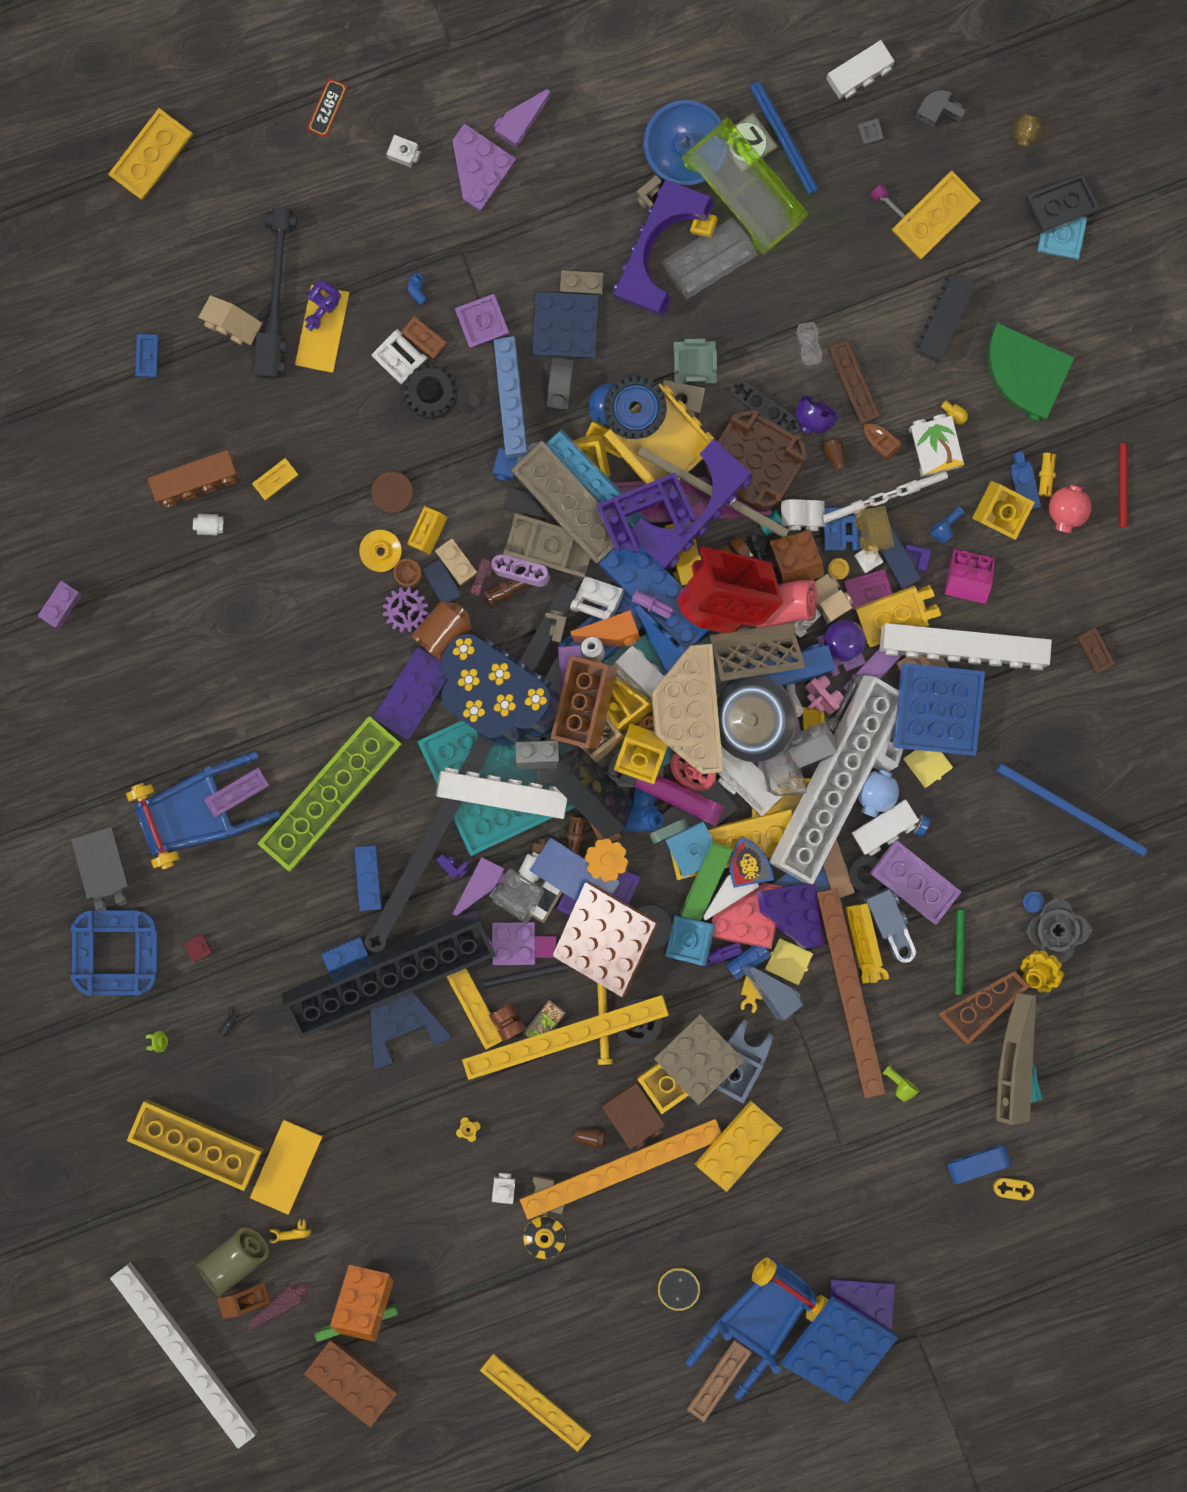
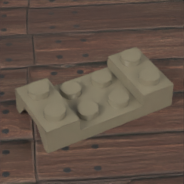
M515 513L503 555L540 564L547 568L584 579L590 557L563 527Z

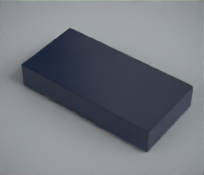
M441 559L422 569L440 601L451 602L461 596Z

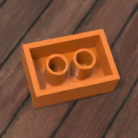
M349 1265L330 1326L336 1333L376 1342L394 1282L391 1276L387 1273Z

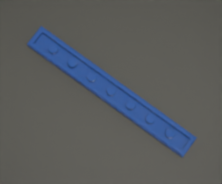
M1003 764L997 766L995 772L1137 855L1144 856L1147 852L1146 847Z

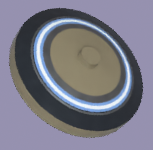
M761 676L741 678L729 684L717 698L721 745L734 757L748 762L766 761L781 754L791 743L797 727V712L791 696L777 682Z

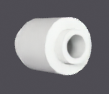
M198 514L197 518H193V530H197V535L223 534V517H218V514Z
M589 637L583 641L581 649L584 657L601 662L605 656L602 642L596 637Z
M533 852L532 855H526L519 870L520 875L518 878L530 884H534L535 880L538 881L539 877L530 871V868L539 856L538 853Z

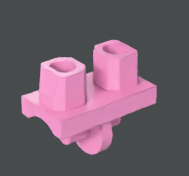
M825 675L818 679L814 678L804 688L810 693L807 696L811 701L808 708L811 710L816 707L819 712L825 710L828 715H831L840 707L839 704L844 696L837 690L831 695L825 690L831 684Z

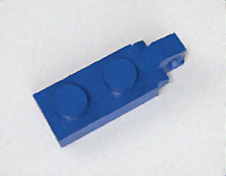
M1023 452L1014 453L1015 464L1011 465L1010 471L1014 490L1016 493L1035 502L1032 509L1040 508L1041 504L1030 461L1025 462Z

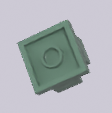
M685 339L684 342L673 343L674 382L687 385L717 383L716 341Z

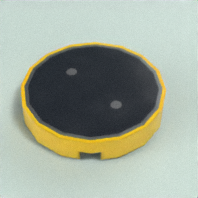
M685 1268L670 1269L662 1275L658 1283V1295L662 1303L675 1311L686 1310L692 1307L700 1294V1284L696 1276Z

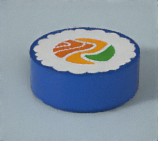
M923 814L919 817V821L916 823L917 827L913 831L914 834L920 837L925 834L930 824V818Z

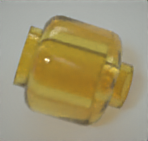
M1022 114L1021 117L1015 119L1012 137L1018 140L1017 144L1030 146V142L1035 143L1039 140L1042 124L1038 121V117Z

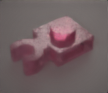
M482 558L471 590L472 594L479 596L485 578H490L493 570L490 566L491 561Z

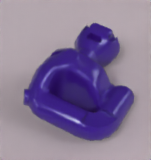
M326 281L317 282L307 295L309 300L319 306L314 314L309 315L305 319L307 322L305 327L311 332L314 328L317 330L320 328L321 318L325 312L331 314L341 298L339 291ZM323 289L327 293H329L330 296L324 298L320 291Z

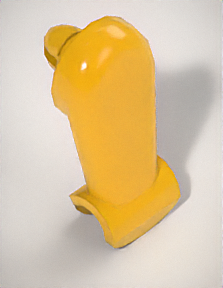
M301 1219L298 1221V1229L280 1232L278 1229H270V1232L277 1235V1239H270V1243L309 1237L311 1229H306V1221L304 1219L302 1225Z

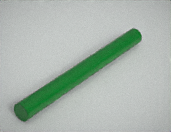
M957 910L956 995H963L965 910Z

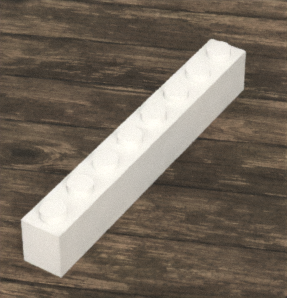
M885 623L881 626L880 651L885 652L887 656H898V653L906 654L908 658H919V655L927 656L929 660H940V657L948 658L949 662H960V659L968 660L970 664H981V661L989 662L990 666H1002V663L1010 664L1011 668H1022L1024 665L1031 666L1030 669L1043 670V667L1050 665L1052 640Z

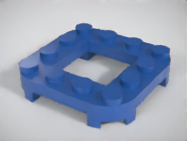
M98 910L86 911L76 918L71 926L72 974L70 975L71 981L80 992L89 996H136L144 994L153 988L158 976V928L153 916L140 910H106L100 913ZM94 932H135V974H94Z

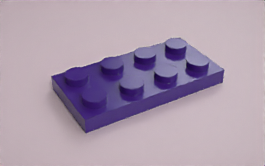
M417 647L373 716V719L409 741L447 681V678L442 673L440 661Z

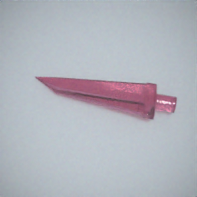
M302 1284L296 1289L291 1285L288 1286L286 1290L252 1319L247 1332L302 1303L303 1300L300 1296L308 1291L306 1286Z

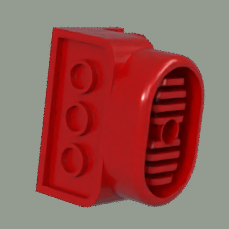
M704 546L700 548L703 560L694 561L692 564L693 577L679 592L677 599L681 613L690 623L699 628L720 633L738 631L743 625L759 626L766 622L783 604L771 562Z

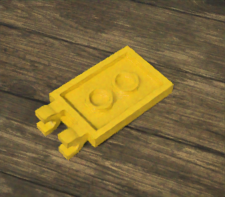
M914 585L855 607L870 648L880 644L881 626L885 623L927 627L929 626L928 619L941 616L937 604L925 607L923 600L935 596L930 585L924 586L918 591Z
M868 903L845 907L858 967L862 969L863 973L862 982L869 983L871 981V983H875L881 980V978L882 980L889 979L887 971L881 968L883 965Z

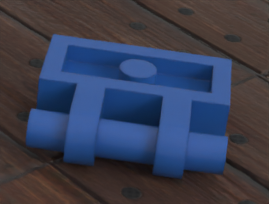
M825 508V514L841 508ZM860 512L825 523L824 551H845L846 542H852V551L860 550V542H862V535H860L862 516H860ZM846 523L851 524L852 535H846Z

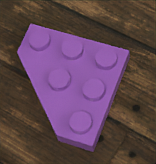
M464 123L452 140L463 200L481 212L516 162V158Z

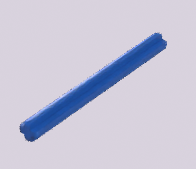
M760 81L755 82L751 85V91L809 195L818 191L817 184Z

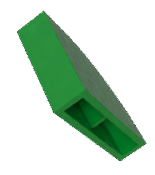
M997 323L988 345V366L994 385L1009 404L1029 415L1028 418L1038 423L1040 420L1044 422L1050 413L1074 357Z

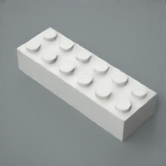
M445 768V772L440 771L436 791L437 797L564 819L567 798L556 787L550 786L549 790L542 789L543 785L529 783L528 786H522V781L508 779L506 783L500 782L501 777L487 775V779L479 778V773L466 771V775L458 774L459 770Z

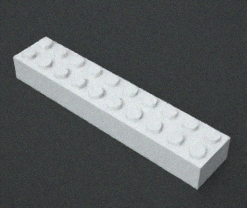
M874 676L863 677L833 735L836 739L837 753L821 759L769 861L770 864L802 882L814 883L896 722L898 690Z

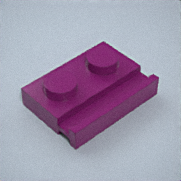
M885 569L844 581L847 593L853 601L851 603L852 611L856 610L855 607L892 594Z

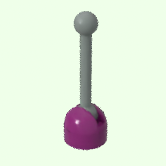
M880 183L870 193V196L876 201H885L895 212L904 218L906 215L887 198L888 190Z

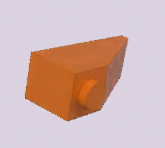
M631 611L571 631L572 638L576 643H583L589 637H596L602 642V645L628 647L641 640Z

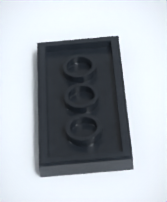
M717 780L706 791H693L725 807L716 825L738 809ZM672 806L662 814L663 823L657 830L684 818L687 819L690 827L703 820ZM704 821L707 828L715 827ZM665 839L659 841L660 846L672 860L670 849Z

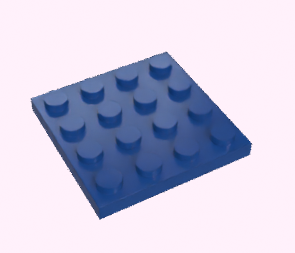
M902 663L893 747L976 756L985 672Z
M832 1296L781 1363L788 1370L848 1403L898 1337L892 1331Z

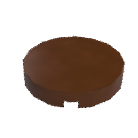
M395 471L385 472L379 475L373 482L371 495L375 505L380 510L390 514L399 513L405 510L411 503L413 487L409 479L402 473Z

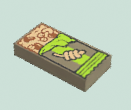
M548 1000L523 1034L530 1038L552 1031L566 1012Z

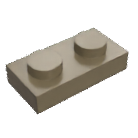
M561 270L560 293L602 295L603 273Z

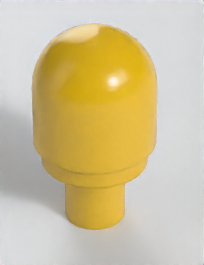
M945 400L940 406L947 411L946 415L948 417L952 416L955 424L961 425L967 421L968 414L960 405H951Z

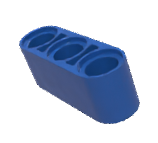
M1005 1144L997 1145L947 1163L953 1184H959L1012 1165Z

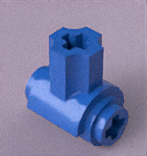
M638 788L634 790L632 807L626 830H624L625 832L655 831L662 826V815L654 807L655 796Z

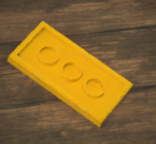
M158 108L108 175L143 201L192 137L193 133Z
M951 170L892 231L921 260L981 200Z
M283 1120L250 1198L289 1215L323 1136Z

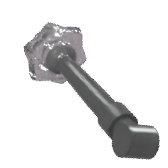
M852 675V683L849 684L835 716L824 719L830 730L835 732L839 726L840 716L853 692L856 691L857 685L863 679L860 675Z

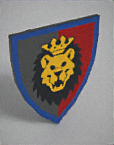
M742 836L731 856L730 872L733 887L774 880L769 860L763 851L754 842Z

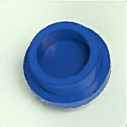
M1029 892L1023 898V906L1029 912H1038L1044 906V898L1038 892Z

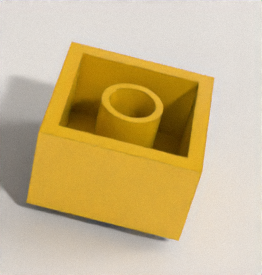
M659 1063L637 1077L661 1114L689 1096Z

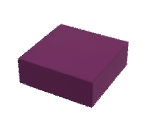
M535 936V958H555L553 953L556 949V936Z

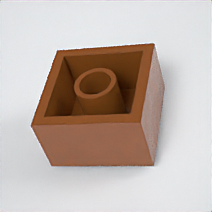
M811 530L770 541L772 556L782 584L824 577L823 563Z

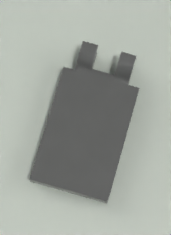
M109 827L71 839L86 897L88 900L94 899L95 910H98L99 913L106 911L104 897L113 894L118 906L126 905L127 900L123 890L129 888L113 828Z

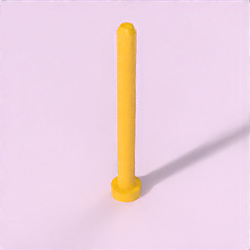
M597 983L599 1015L607 1013L606 988ZM608 1035L600 1037L601 1059H598V1065L613 1064L612 1059H609Z

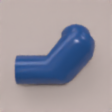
M414 273L409 278L408 292L419 305H422L427 300L426 296L421 292L423 276L420 273Z

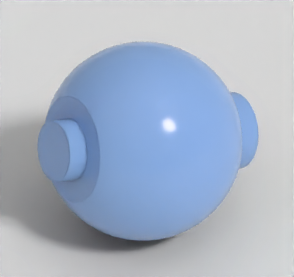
M880 769L879 772L872 771L869 773L858 795V800L863 805L861 812L877 817L879 812H886L896 804L899 797V786L897 781L891 777V772Z

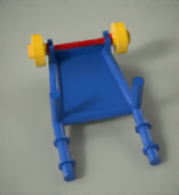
M256 751L249 754L243 753V756L227 762L224 760L222 764L214 767L208 766L204 771L149 799L147 796L155 793L152 784L144 786V783L131 787L132 791L126 793L129 802L138 801L134 808L152 856L158 855V858L151 860L154 869L161 867L162 870L174 866V861L180 859L177 851L168 853L169 851L231 837L247 830L251 832L253 828L266 823L272 824L271 821L281 817L278 810L269 814L265 812L266 815L250 821L246 819V822L232 827L226 811L214 818L204 801L205 798L218 791L214 775L224 771L228 773L230 769L243 764L249 765V762L259 759Z
M764 1258L755 1266L752 1274V1281L755 1282L754 1285L716 1322L707 1335H703L704 1339L694 1351L690 1352L691 1355L685 1361L692 1368L697 1360H701L700 1356L708 1346L714 1343L713 1340L719 1332H721L725 1340L728 1341L734 1337L759 1354L763 1359L755 1368L751 1369V1374L743 1384L738 1385L739 1389L734 1394V1397L739 1401L746 1393L749 1394V1389L758 1377L763 1376L762 1372L768 1365L774 1374L780 1373L781 1368L775 1359V1355L803 1310H807L806 1318L813 1322L829 1301L823 1295L815 1297L813 1289L807 1282L772 1258Z

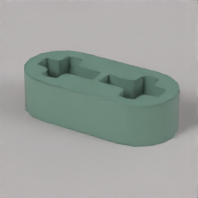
M684 818L649 835L653 844L690 826L687 819Z

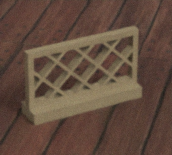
M793 623L710 635L713 657L721 681L805 668ZM792 644V646H791L790 649H787V648L781 646V645ZM762 648H772L769 652L762 650ZM776 650L784 653L782 658L773 655ZM742 651H751L748 655L741 653ZM757 653L764 658L758 661L752 657ZM723 654H730L727 659L719 656ZM791 656L797 659L798 662L790 663L786 659ZM737 657L743 661L740 664L732 662V659ZM770 659L776 662V665L769 666L765 663ZM750 663L756 667L754 669H747L744 666ZM726 666L735 669L733 672L728 673L723 671Z

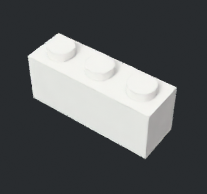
M880 40L828 73L826 79L839 99L843 97L848 99L857 92V88L862 85L865 88L875 81L873 78L876 76L888 74L892 70L891 67L894 64V60Z
M905 799L850 834L864 855L869 853L871 856L881 850L879 846L887 842L889 845L899 839L897 835L902 831L908 833L917 827L915 823L919 820Z

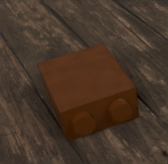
M637 1082L601 1105L629 1149L633 1147L635 1149L640 1148L646 1143V1138L651 1135L654 1138L664 1131L662 1127L665 1126V1123Z

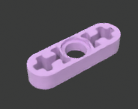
M497 555L491 562L495 574L501 577L538 587L546 585L550 579L547 568L540 564L507 555ZM504 562L506 566H501L499 568L498 565H502ZM518 567L526 568L523 574L515 573ZM541 573H543V576H539L538 579L536 578L535 575H540Z

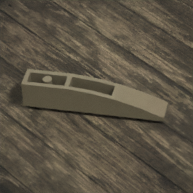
M1017 993L1005 1034L997 1078L996 1121L1010 1125L1030 1122L1036 996L1025 993Z

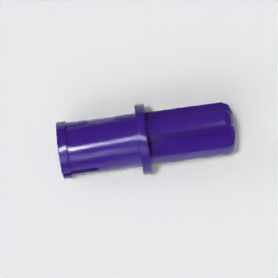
M735 942L722 948L716 947V950L709 952L706 966L703 967L706 968L718 962L724 963V960L741 954L740 944Z

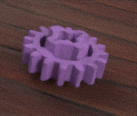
M400 587L398 594L391 591L393 597H386L389 603L383 605V608L387 609L383 616H389L386 623L390 624L393 622V630L400 627V632L403 633L404 629L407 628L409 633H411L412 627L414 626L417 629L418 623L424 621L422 617L428 615V612L424 611L428 604H422V601L425 599L424 596L417 597L419 591L416 590L414 593H411V588L408 587L407 591L404 592L402 587ZM406 596L414 598L418 603L411 604ZM399 598V604L397 605V607L392 608V605L395 602V600ZM403 601L408 608H411L408 611V619L403 612H400L403 609ZM419 611L418 617L412 622V616L415 612ZM399 616L403 618L404 624L397 622L393 617Z

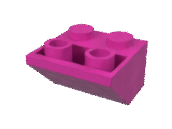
M954 549L946 580L945 595L986 604L992 587L995 558Z

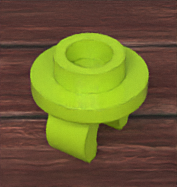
M157 1031L154 1034L146 1035L147 1039H152V1046H148L147 1050L163 1052L166 1049L168 1039L164 1032Z

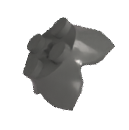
M1060 898L1048 902L1042 912L1030 921L1027 928V934L1031 942L1040 946L1047 952L1048 956L1054 955L1060 963L1070 959L1074 953V948L1077 945L1083 944L1092 932V927L1087 919L1075 914L1072 906ZM1057 924L1063 929L1062 932H1059V936H1055L1056 933H1053V928Z

